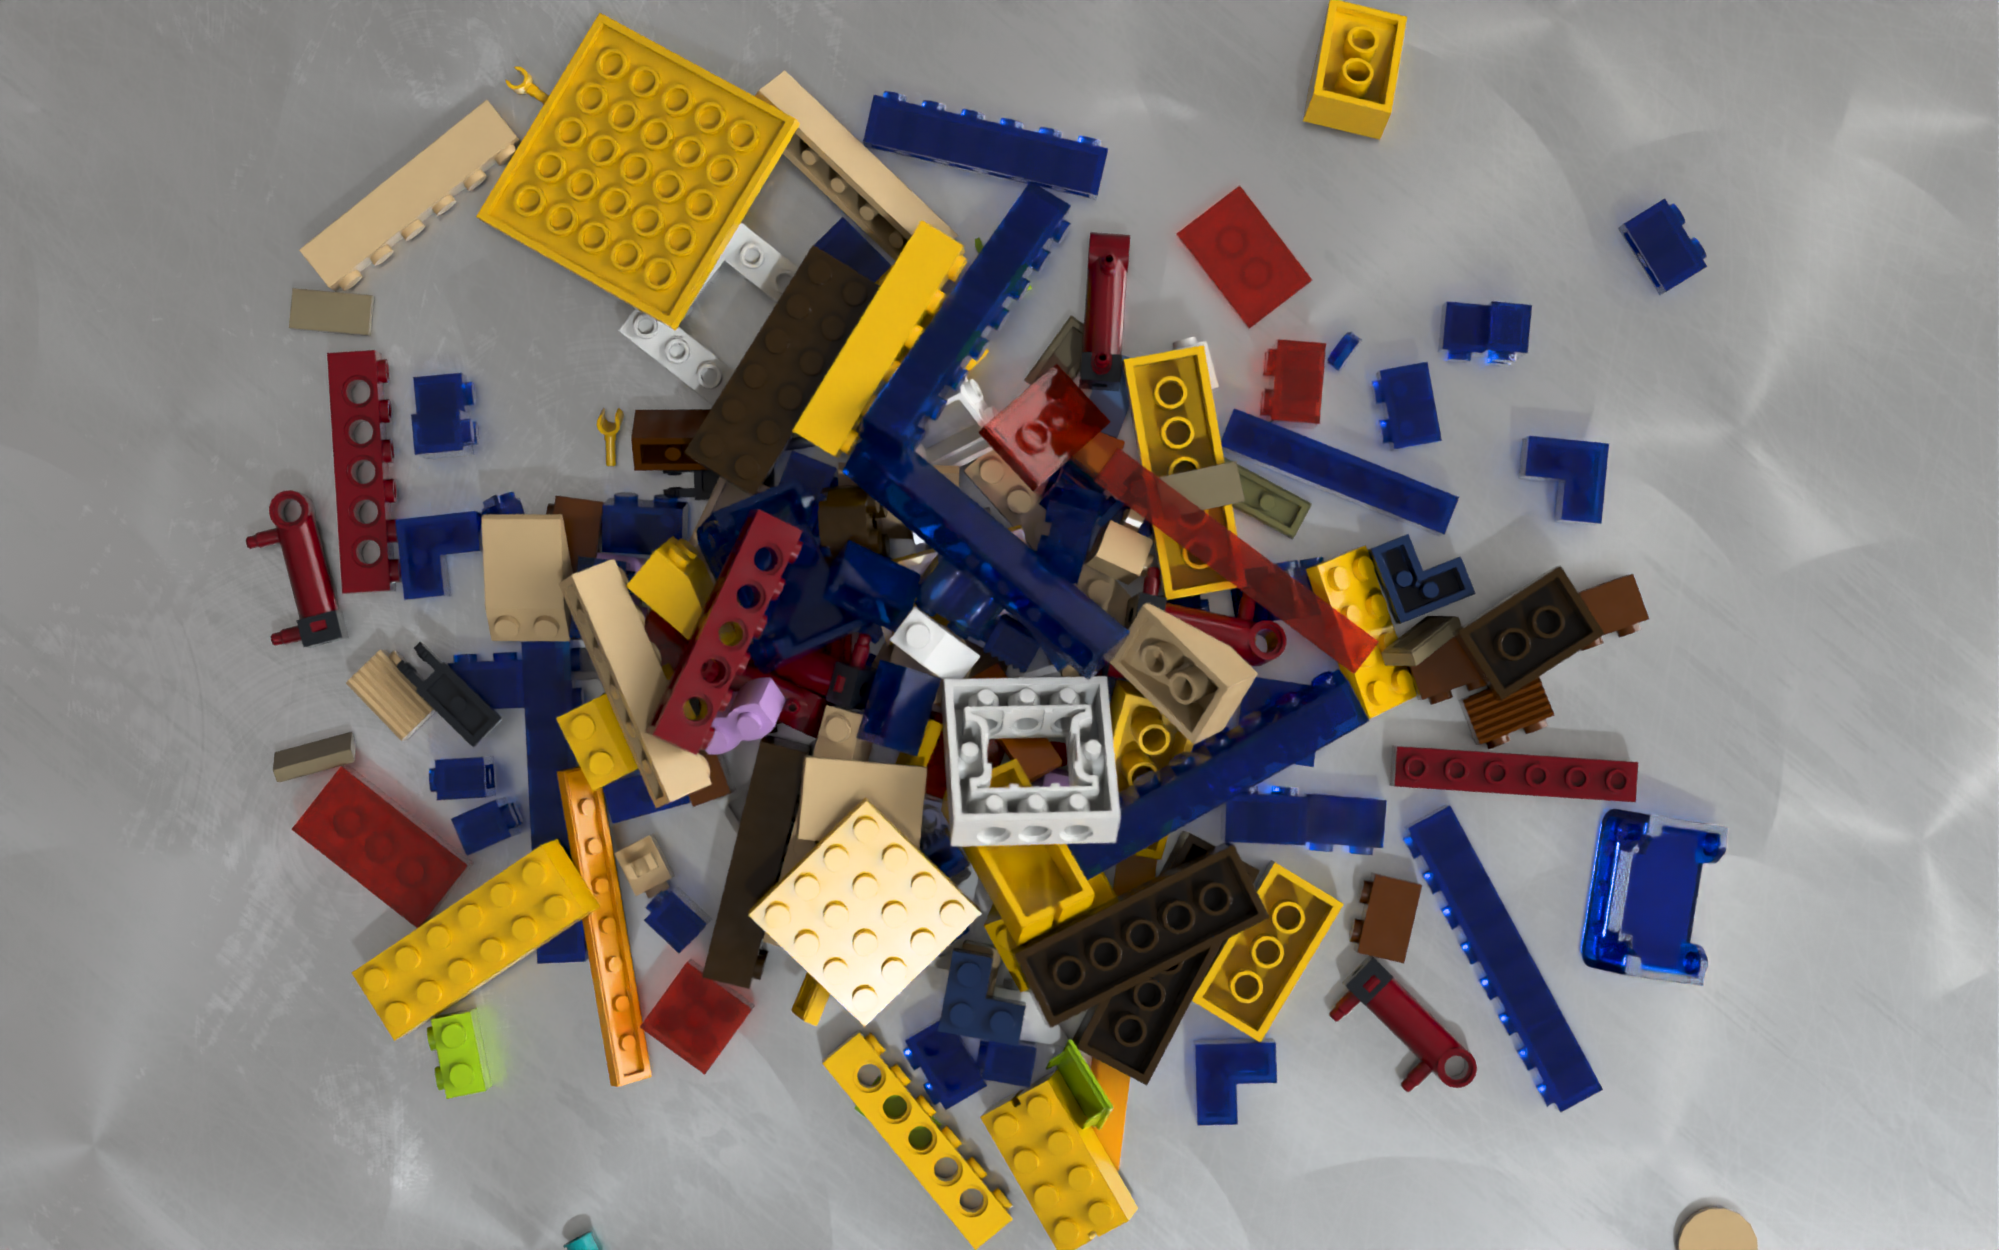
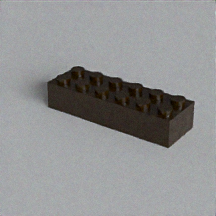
M812 245L684 452L685 455L755 498L794 436L795 432L792 430L881 286L815 245Z
M771 735L764 736L760 741L702 975L703 978L750 989L753 979L761 980L769 951L761 949L765 931L749 916L748 911L779 882L782 863L785 860L792 834L790 833L792 823H795L799 808L804 756H810V745Z
M1182 831L1159 875L1216 846L1189 832ZM1242 861L1254 883L1260 870ZM1222 942L1088 1009L1072 1039L1076 1047L1133 1079L1148 1085Z
M1225 842L1091 909L1089 913L1056 927L1009 952L1044 1023L1049 1028H1052L1270 917L1235 845Z

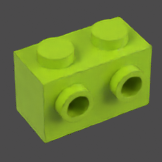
M477 1008L438 1015L431 1019L432 1027H427V1038L431 1051L437 1050L440 1066L435 1067V1079L439 1091L445 1090L446 1099L484 1092L491 1088L492 1082Z

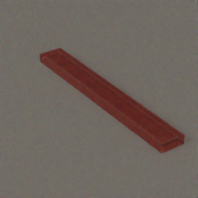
M1117 447L1093 479L1353 674L1357 672L1379 643L1377 639L1119 447Z

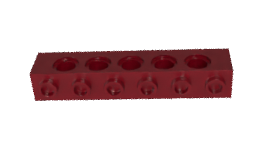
M376 350L327 353L342 594L395 592L396 583L402 581V567L400 559H394L393 543L399 542V524L397 519H392L391 503L397 502V487L395 479H389L388 463H394L393 440L387 439L386 423L392 422V408L390 399H384L383 383H389L388 360L382 359L381 353ZM366 382L370 387V396L365 402L356 404L352 399V389L356 384ZM369 422L373 429L372 437L368 442L359 444L355 440L354 430L358 424ZM371 462L375 467V476L370 482L362 484L357 478V469L360 464ZM372 501L377 506L378 514L373 522L365 524L359 517V510L364 503ZM375 541L380 547V556L377 561L368 564L362 558V548L366 543Z
M750 509L645 733L690 754L698 755L700 749H707L715 733V728L711 725L717 712L723 713L731 700L733 691L729 687L735 674L740 676L748 664L750 653L746 652L752 638H758L766 625L768 616L764 615L769 601L770 599L775 601L783 589L785 579L781 576L787 563L792 564L800 553L802 541H799L802 530L759 509ZM762 547L766 548L771 555L770 565L763 571L759 570L754 563V555ZM746 584L753 590L754 598L748 607L743 608L738 604L736 594L738 589ZM731 622L735 626L736 637L732 643L724 645L719 638V630L724 623ZM713 659L718 664L719 673L715 680L706 682L701 675V668L706 661ZM697 697L701 703V712L696 718L689 720L684 714V704L689 698Z
M1392 746L1390 786L1636 803L1638 762Z

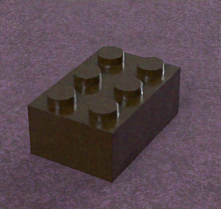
M1561 566L1551 568L1452 632L1495 700L1501 701L1605 634Z

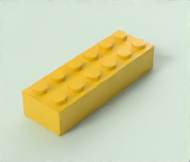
M923 220L920 221L792 431L838 459L842 452L850 455L861 437V434L856 432V429L862 419L866 418L870 421L882 403V399L877 395L884 383L892 386L904 365L899 362V359L906 348L913 351L925 332L924 328L920 326L927 313L934 317L944 302L946 296L941 290L948 279L956 282L966 266L967 258L963 257L965 253L964 245Z
M1204 345L1124 359L1122 366L1157 564L1160 570L1163 597L1170 600L1246 586L1232 504L1164 518L1156 484V478L1225 464Z
M558 839L539 846L363 964L353 971L352 975L395 1041L415 1031L601 906Z

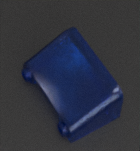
M799 477L714 511L696 531L701 552L715 581H717L750 509H759L802 530L799 541H802L800 553L792 564L787 563L781 576L785 579L783 589L775 601L770 599L764 615L768 616L766 625L758 638H752L747 648L755 665L763 674L780 669L862 629L868 624L866 619L867 610L863 600L857 595L854 596L849 591L841 593L825 562L823 554L807 523L812 516V509L815 507L814 498L810 490L806 486L803 487ZM764 547L758 549L754 555L756 567L763 571L771 562V555ZM745 584L738 589L736 599L741 607H748L753 601L754 594L751 587Z
M1610 809L1603 817L1599 831L1581 944V955L1585 965L1625 976L1703 986L1705 973L1708 969V958L1702 946L1690 942L1703 864H1716L1725 854L1729 827Z

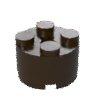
M872 483L823 487L820 493L825 495L827 500L819 501L818 523L821 547L829 546L832 557H824L829 568L873 565L880 563L881 558L889 557V537L887 533L883 534L882 518H886L888 514L886 495L879 494L877 488Z

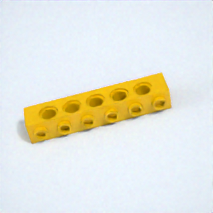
M858 1030L822 1060V1064L972 1247L977 1250L1013 1220L1012 1215L1008 1211L1013 1206L999 1187L991 1191L982 1179L988 1174L973 1156L968 1160L963 1157L957 1149L962 1142L949 1126L946 1125L943 1129H940L931 1117L937 1113L922 1094L915 1098L906 1086L911 1080L897 1063L891 1068L880 1056L886 1050L871 1032L864 1036ZM866 1064L877 1066L881 1071L880 1080L874 1085L862 1084L857 1077L858 1071L862 1066ZM898 1095L906 1101V1109L903 1114L893 1117L885 1113L883 1104L888 1097ZM918 1126L926 1127L932 1133L931 1141L921 1148L913 1146L908 1139L911 1130ZM948 1157L957 1163V1170L953 1176L941 1178L934 1172V1166L941 1158ZM967 1189H977L983 1196L981 1204L974 1209H967L960 1204V1196Z

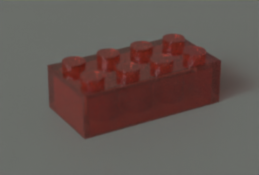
M344 765L338 769L291 829L416 928H419L433 917L474 865L471 860L350 765Z

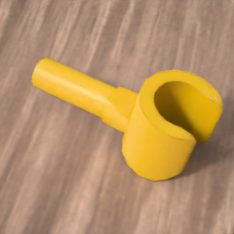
M515 66L514 68L524 75V80L520 85H513L505 79L508 87L519 95L527 93L544 104L549 95L533 83L532 76L524 68Z
M605 408L601 410L597 419V429L600 433L604 434L606 443V466H616V433L619 431L624 420V414L620 408L617 409L615 422L613 423L606 420Z

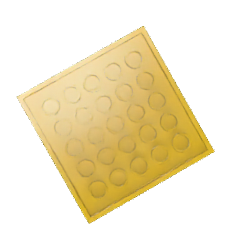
M599 13L476 217L499 232L676 331L800 123L796 118Z

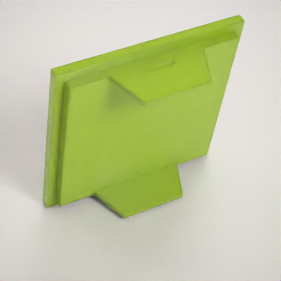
M1069 1039L1062 1053L1049 1060L1046 1070L1056 1066L1088 1118L1082 1129L1093 1126V1128L1097 1127L1100 1130L1114 1107L1073 1040Z

